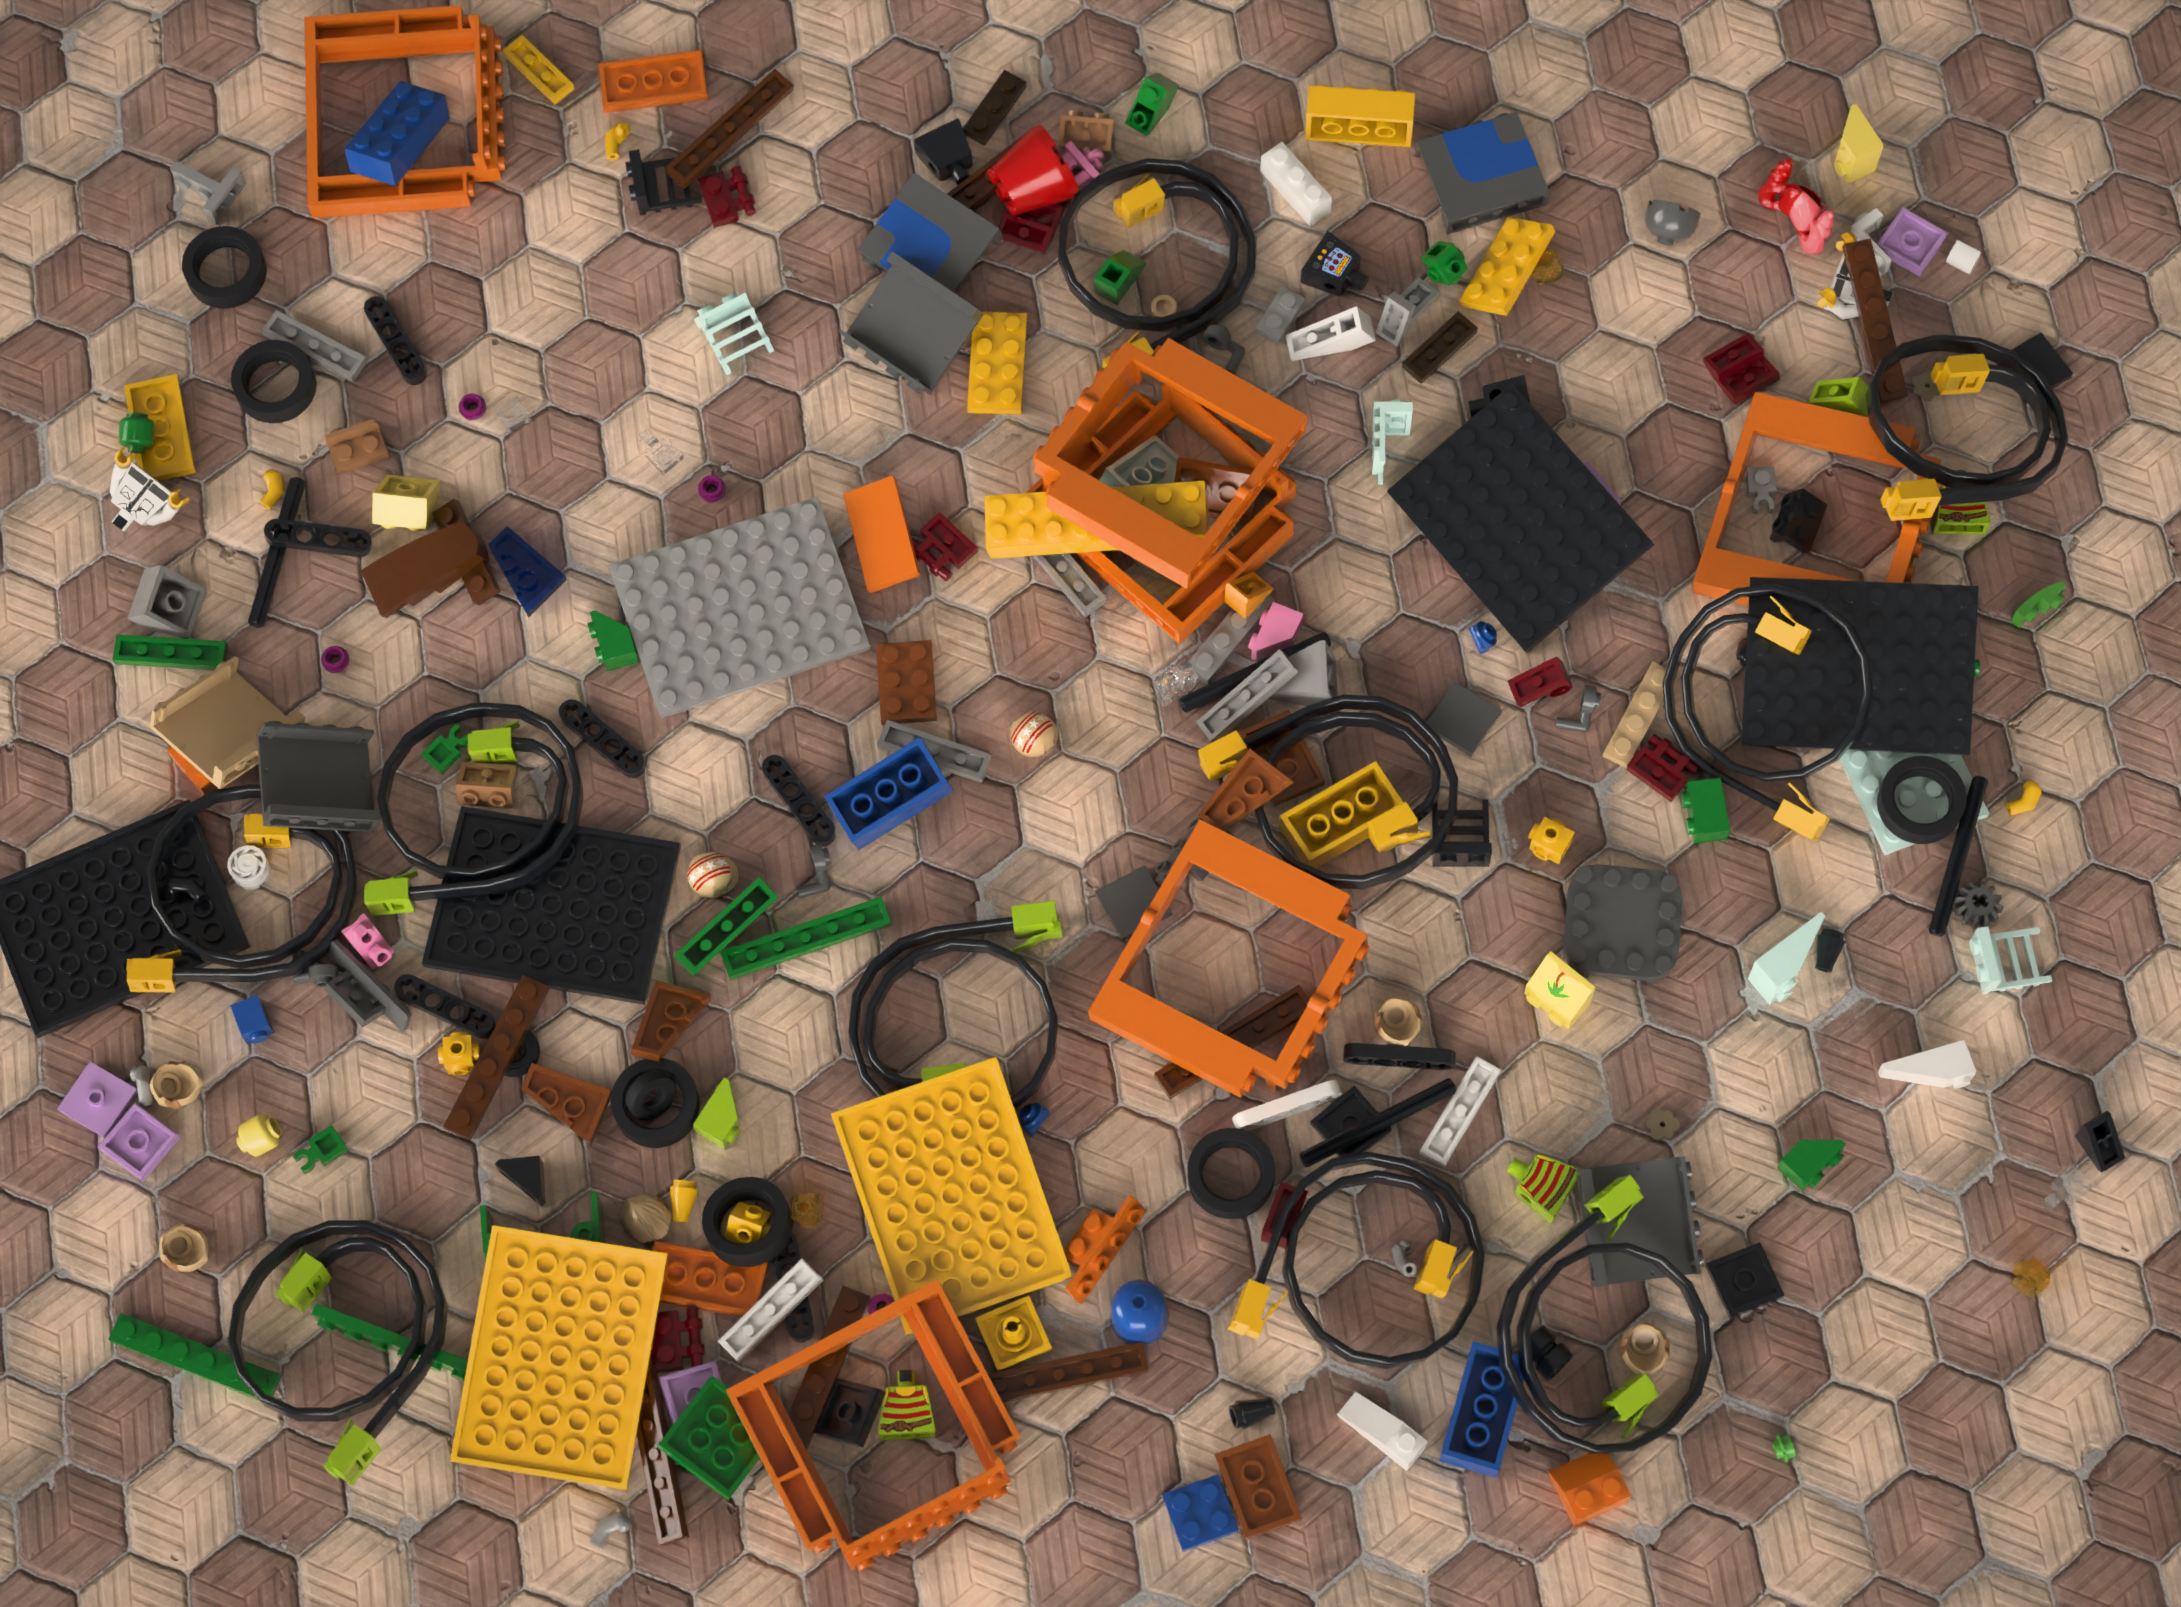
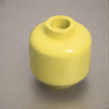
M258 1114L240 1124L238 1128L239 1137L236 1138V1141L244 1153L248 1152L257 1157L278 1146L282 1131L274 1117Z

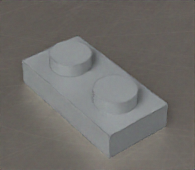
M1282 286L1257 324L1255 333L1279 345L1305 305L1306 298Z

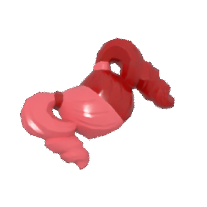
M1784 158V161L1778 162L1775 169H1771L1768 180L1758 190V200L1763 207L1770 210H1779L1789 216L1797 229L1800 246L1803 250L1811 255L1819 254L1824 248L1825 239L1831 235L1835 213L1832 210L1826 211V204L1821 205L1822 199L1817 192L1807 186L1794 183L1789 184L1788 178L1792 174L1793 161L1791 158ZM1776 194H1781L1779 200L1776 199Z

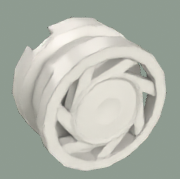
M245 845L239 847L232 852L228 859L227 867L229 874L238 886L249 890L260 888L261 884L267 882L270 877V863L261 849L255 846Z

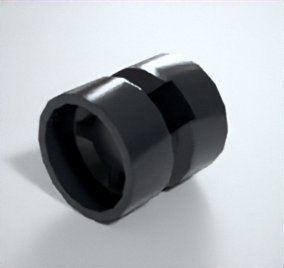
M1543 1325L1531 1335L1533 1363H1536L1535 1370L1548 1382L1565 1367L1574 1354L1563 1343L1556 1344V1336Z

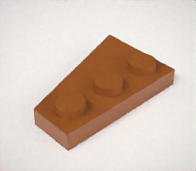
M1249 749L1197 816L1206 823L1225 832L1294 782Z
M656 980L636 1035L631 1055L660 1062L711 1000V994Z
M531 1063L521 1087L523 1093L592 1145L611 1099L612 1090L535 1063Z

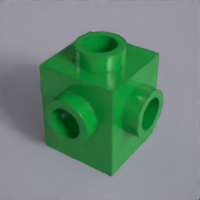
M1439 240L1421 256L1428 269L1427 275L1435 283L1450 286L1458 282L1462 277L1461 275L1468 270L1464 262L1465 257L1463 253L1456 248L1454 243Z

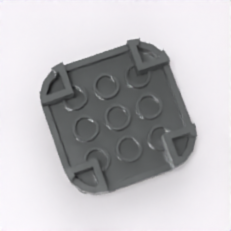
M1602 864L1579 867L1571 878L1567 891L1562 947L1563 959L1567 961L1572 969L1585 978L1593 975L1646 981L1645 985L1657 984V981L1667 977L1674 970L1679 954L1682 893L1677 878L1673 875L1651 869Z

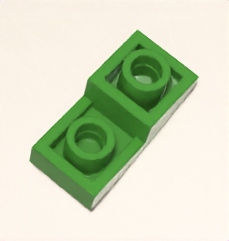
M2064 582L2055 583L2032 595L2016 610L2011 623L2020 628L2025 621L2031 623L2039 611L2045 615L2051 607L2056 610L2065 598L2062 593L2066 584Z

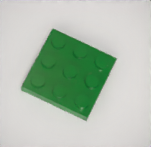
M711 1375L657 1447L726 1500H729L759 1461L760 1457L727 1395L726 1389L728 1387Z

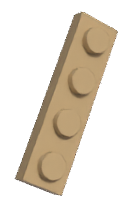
M1652 661L1602 757L1627 768L1664 702L1662 682L1667 670L1666 667Z

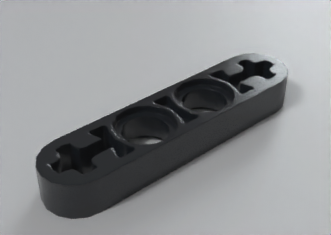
M380 296L370 297L364 304L367 319L404 381L410 385L421 384L427 376L424 363L387 301ZM377 306L384 318L379 319L377 313L373 311V307ZM387 325L396 327L395 333L389 336L382 334V330ZM398 346L409 348L407 354L403 356L395 355L394 351ZM411 361L418 374L413 375L410 373L407 363Z
M272 519L264 527L266 542L275 547L363 557L372 548L370 534L362 529L284 519ZM275 528H280L281 533L278 535V538L273 537L272 532H274ZM289 529H292V540H288ZM307 530L312 534V538L307 542H301L296 538L297 533ZM328 534H336L340 540L336 545L330 546L324 542V537ZM344 536H348L347 547H343ZM357 538L363 539L364 544L361 545V548H356V544L353 543L357 542Z
M570 699L561 704L559 715L564 725L628 778H637L644 773L646 764L642 754L582 703ZM569 709L571 711L576 710L579 718L582 719L580 724L574 716L568 717L567 711ZM588 725H598L600 727L599 733L595 736L586 735L584 732ZM608 742H618L620 744L619 750L615 753L606 752L605 746ZM624 754L632 762L637 760L638 767L634 768L631 766L628 769L626 760L622 758Z
M778 755L767 757L762 764L765 779L812 842L816 845L821 844V846L830 845L836 837L835 828L831 820L784 758ZM771 765L780 766L781 775L784 777L781 781L774 771L770 772ZM788 784H795L799 790L794 796H786L783 793L784 787ZM804 805H810L815 811L810 817H802L799 815L800 808ZM817 820L823 830L828 829L827 837L817 836V827L814 825Z
M402 975L394 984V990L403 1002L477 1038L490 1037L496 1027V1022L488 1011L414 975ZM412 983L413 988L420 992L419 1000L416 1001L418 996L411 991H407L404 994L402 986H409ZM430 994H438L440 996V1002L435 1007L425 1005V1000ZM455 1006H463L465 1008V1014L460 1019L450 1017V1011ZM471 1014L475 1020L480 1022L486 1019L489 1026L478 1030L477 1024L470 1020Z
M1349 1043L1344 1045L1343 1061L1357 1065L1451 1070L1455 1068L1456 1052L1441 1048Z
M793 1233L789 1239V1242H792V1244L788 1245L790 1257L796 1255V1258L784 1259L783 1250L773 1258L778 1281L783 1277L782 1270L785 1266L795 1265L801 1259L798 1242ZM808 1296L800 1306L790 1313L800 1314L807 1311V1314H801L803 1324L805 1326L809 1325L808 1328L804 1329L805 1334L799 1335L797 1330L793 1331V1328L797 1327L795 1315L792 1317L788 1315L785 1318L788 1333L796 1342H806L814 1334V1323Z

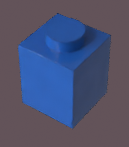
M258 995L230 1005L240 1034L247 1044L263 1042L269 1035L274 1034L265 1007Z

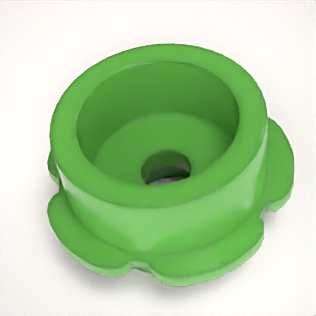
M1777 1434V1441L1772 1442L1777 1459L1783 1458L1785 1462H1789L1788 1459L1796 1457L1789 1434L1783 1436Z

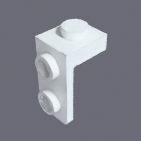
M1877 208L1870 213H1862L1855 220V224L1852 225L1850 233L1855 235L1856 241L1870 239L1869 235L1880 227L1883 214ZM1871 239L1878 270L1884 275L1889 270L1891 259Z

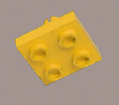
M1029 1295L975 1318L997 1372L1008 1370L1052 1351L1051 1344Z

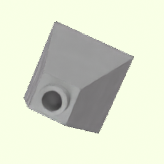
M1326 640L1318 641L1288 657L1299 672L1269 698L1308 706L1338 696L1336 659Z

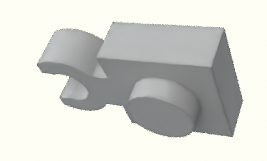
M1774 466L1747 467L1748 497L1756 496L1752 505L1753 513L1758 514L1759 504H1765L1768 507V514H1772L1774 500L1770 496H1775L1777 492Z

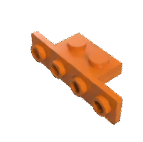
M1129 1195L1114 1218L1096 1209H1092L1064 1249L1067 1262L1079 1267L1065 1288L1066 1292L1077 1303L1083 1304L1088 1295L1091 1294L1096 1283L1108 1269L1109 1264L1120 1248L1123 1247L1125 1241L1144 1215L1146 1210L1135 1197Z

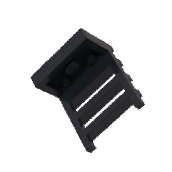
M639 150L629 151L630 161L625 162L627 176L628 178L633 177L634 183L629 185L631 201H637L640 215H645V212L654 210L658 213L661 212V209L667 208L677 210L676 207L686 205L687 208H690L692 204L702 203L701 196L691 197L689 185L684 189L685 198L675 200L672 178L666 172L670 201L659 202L654 168L666 167L676 157L642 163Z
M1438 799L1432 809V838L1439 828L1438 819H1443L1448 811L1438 810ZM1483 799L1482 801L1483 810H1457L1456 819H1483V826H1452L1448 835H1483V842H1443L1441 848L1433 854V867H1489L1492 843H1489L1488 799Z

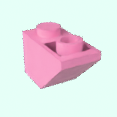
M1273 602L1270 609H1265L1259 621V625L1262 627L1259 633H1254L1248 646L1251 649V660L1259 661L1273 655L1279 649L1284 650L1293 646L1302 628L1304 614Z

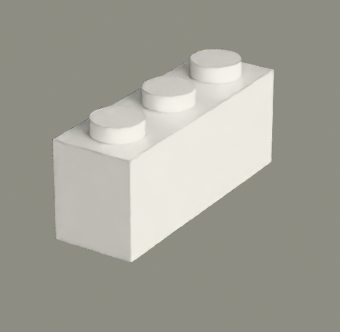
M1283 142L1261 156V173L1309 227L1331 213V195Z

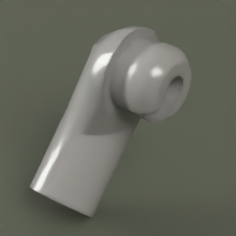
M144 1065L133 1067L130 1071V1078L136 1082L139 1105L148 1106L154 1104L153 1094L150 1089V1069Z
M1401 1240L1398 1244L1395 1243L1391 1249L1395 1267L1403 1275L1411 1277L1416 1272V1266L1406 1256L1412 1253V1248L1406 1240Z
M616 1512L600 1520L589 1543L603 1549L610 1533L616 1530L620 1532H627L629 1530L631 1519L625 1517V1514L621 1512Z

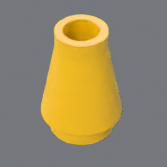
M673 1180V1186L670 1187L671 1221L689 1223V1217L698 1193V1189H696L697 1182Z

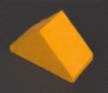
M1251 572L1227 583L1225 586V603L1246 619L1269 596L1274 588L1255 572Z

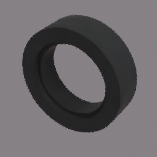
M220 226L200 233L189 243L182 259L183 275L191 292L199 301L214 308H233L248 302L260 291L266 279V262L258 243L249 233L236 227ZM226 247L236 248L243 251L249 257V267L245 276L231 286L213 287L206 284L200 278V267L203 260L217 249Z
M267 340L249 347L239 356L232 369L231 385L241 408L250 417L265 423H282L299 416L311 404L316 392V377L309 359L300 348L282 340ZM272 361H283L293 365L299 371V381L295 390L287 398L277 402H263L254 398L249 393L250 378L260 366Z
M1913 756L1896 763L1887 772L1877 796L1879 816L1887 829L1898 838L1914 844L1935 843L1951 834L1958 825L1967 802L1965 785L1959 774L1944 761L1929 756ZM1911 777H1926L1936 781L1947 794L1949 801L1947 814L1933 823L1923 824L1911 821L1900 812L1896 805V787L1902 781Z
M662 1058L660 1062L643 1059L627 1067L617 1078L611 1093V1109L617 1125L628 1139L644 1147L662 1148L679 1142L692 1130L693 1124L699 1116L700 1099L692 1077L681 1065ZM653 1070L666 1073L683 1093V1105L679 1115L668 1125L659 1128H647L636 1123L630 1117L626 1105V1095L633 1082L641 1075Z
M1223 1128L1213 1131L1203 1137L1192 1150L1188 1162V1185L1190 1192L1201 1208L1216 1217L1238 1219L1249 1216L1266 1203L1273 1190L1275 1179L1273 1156L1267 1145L1258 1136L1247 1130ZM1224 1148H1238L1249 1153L1255 1159L1259 1167L1260 1178L1253 1191L1238 1199H1225L1215 1195L1208 1189L1204 1182L1202 1171L1207 1159L1216 1151Z
M742 1177L723 1184L709 1197L702 1214V1227L712 1251L722 1261L738 1267H753L772 1260L785 1248L792 1234L793 1218L787 1201L777 1186L762 1178ZM759 1200L771 1206L774 1210L773 1225L769 1232L758 1241L749 1244H736L722 1236V1219L726 1212L739 1203V1201Z

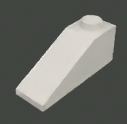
M1357 306L1286 335L1289 355L1292 361L1351 351L1376 341L1371 317Z
M1961 1040L1883 1063L1878 1074L1881 1078L1942 1088L1952 1085L1954 1088H1961L1971 1083L1970 1080H1972L1977 1071L1965 1040Z
M1357 1392L1352 1395L1337 1414V1416L1406 1471H1408L1426 1448L1427 1440L1403 1421Z

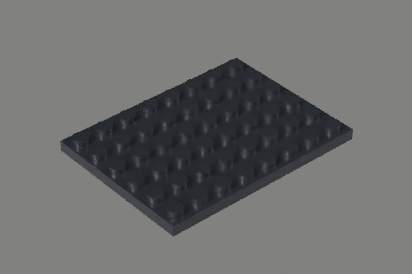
M1510 384L1387 490L1388 494L1526 653L1532 650L1654 546L1649 537L1513 384Z
M1750 577V587L1776 584L1810 594L1824 601L1850 622L1858 633L1871 658L1874 697L1863 732L1848 750L1970 756L1979 586ZM1778 594L1749 597L1748 614L1763 618L1766 612L1794 627L1795 623L1781 613L1780 607L1770 598L1772 596L1792 614L1793 619L1797 623L1810 629L1812 632L1800 655L1755 633L1758 626L1748 623L1741 745L1835 749L1853 727L1863 696L1860 658L1849 637L1841 626L1820 609L1809 603Z
M190 799L0 879V946L37 1038L145 993L130 992L126 980L127 959L149 958L156 954L160 955L181 950V956L170 958L174 960L176 968H203L213 964L202 961L172 941L153 912L147 878V869L156 837L180 808L191 803ZM195 815L183 824L165 847L157 875L161 906L179 932L205 949L236 954L251 946L198 816ZM172 876L191 877L207 892L208 896L201 903H197L187 892L179 891L178 895H168L164 890V886L167 884V879Z
M461 806L446 866L475 868L507 859L532 841L546 820ZM561 823L543 851L513 872L522 870L547 852L566 824ZM578 826L577 833L558 862L529 883L492 894L438 899L422 965L431 969L519 983L522 975L547 985L549 989L645 1005L681 844L679 842ZM445 879L442 880V884H446V883H456V882H467V881L445 880Z

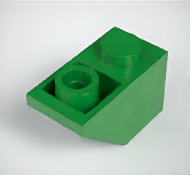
M1158 72L1145 77L1125 124L1145 136H1149L1170 108L1179 84Z
M1125 250L1110 256L1094 277L1095 293L1118 305L1146 266V262Z
M597 611L590 612L592 622L587 624L591 638H597L599 643L598 647H594L598 663L604 662L607 671L639 663L629 627Z
M1800 1140L1780 1160L1777 1168L1802 1191L1809 1185L1814 1188L1825 1177L1822 1172L1829 1165L1834 1168L1844 1158L1845 1155L1842 1151L1846 1143L1843 1140Z

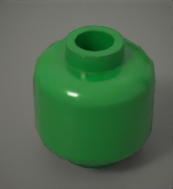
M127 413L126 417L119 421V444L128 448L129 453L142 454L145 453L146 448L154 445L155 423L148 418V414Z

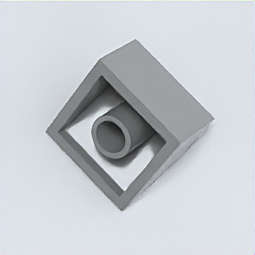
M162 565L144 569L127 619L151 631L190 638L207 588Z

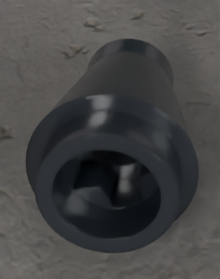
M1822 929L1821 934L1817 936L1815 969L1832 973L1833 966L1846 943L1843 940V933L1832 929Z
M1270 1397L1266 1399L1235 1401L1234 1405L1229 1406V1413L1236 1429L1240 1427L1246 1429L1268 1416L1275 1415V1407Z

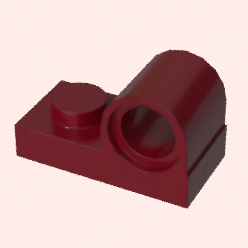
M1557 656L1508 680L1516 704L1519 707H1523L1545 695L1548 697L1561 696L1573 688L1563 661Z
M1280 1182L1262 1230L1261 1241L1269 1242L1277 1217L1295 1189L1294 1186ZM1304 1190L1289 1214L1278 1247L1285 1249L1287 1233L1303 1209L1308 1191Z

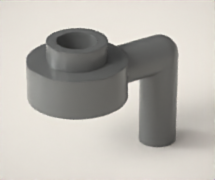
M1221 324L1209 325L1203 335V340L1215 349H1226L1233 353L1225 370L1235 374L1245 354L1244 347L1231 340L1232 336L1225 326Z
M1584 686L1579 720L1557 717L1555 728L1587 732L1590 727L1593 709H1599L1601 693L1596 692L1597 687Z
M821 844L809 846L818 882L796 887L799 898L827 892L831 888L826 866L831 864L828 848L822 849Z
M299 950L292 954L293 960L303 955L304 951ZM329 964L314 965L309 967V971L304 972L303 969L293 975V981L296 984L314 982L317 987H325L327 982L338 976V968Z

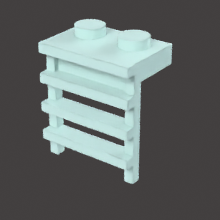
M736 292L721 299L722 305L714 308L710 304L698 310L697 312L700 316L694 319L698 329L702 327L726 375L732 373L727 363L763 344L768 353L774 351L746 293L737 296ZM750 315L754 325L716 343L712 335L713 333ZM755 330L758 331L761 340L726 358L723 357L719 348Z
M1401 399L1392 400L1391 402H1374L1372 418V475H1377V485H1383L1385 435L1410 436L1413 402H1406Z
M1988 926L1976 929L1972 938H1970V950L1974 956L1976 974L1983 994L1998 990L2002 992L2011 988L2021 989L2024 986L2030 985L2034 987L2052 982L2051 975L2039 976L2030 935L2040 934L2039 927L1990 934ZM2021 937L2031 975L2029 979L2022 978L2013 938ZM1997 940H2005L2014 981L2006 982L1996 943Z

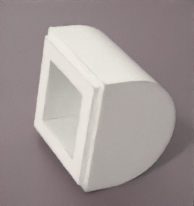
M1957 240L1947 257L1946 263L1970 275L1979 261L1981 252Z

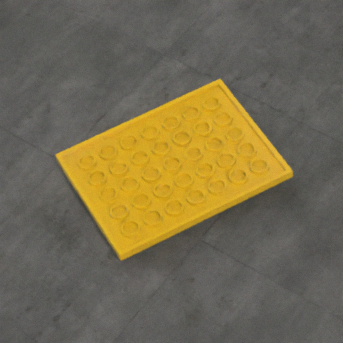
M996 1057L831 1113L894 1301L938 1279L959 1318L1073 1277ZM901 1316L900 1319L906 1336L913 1334L905 1316Z
M492 1225L450 1462L627 1490L668 1254Z

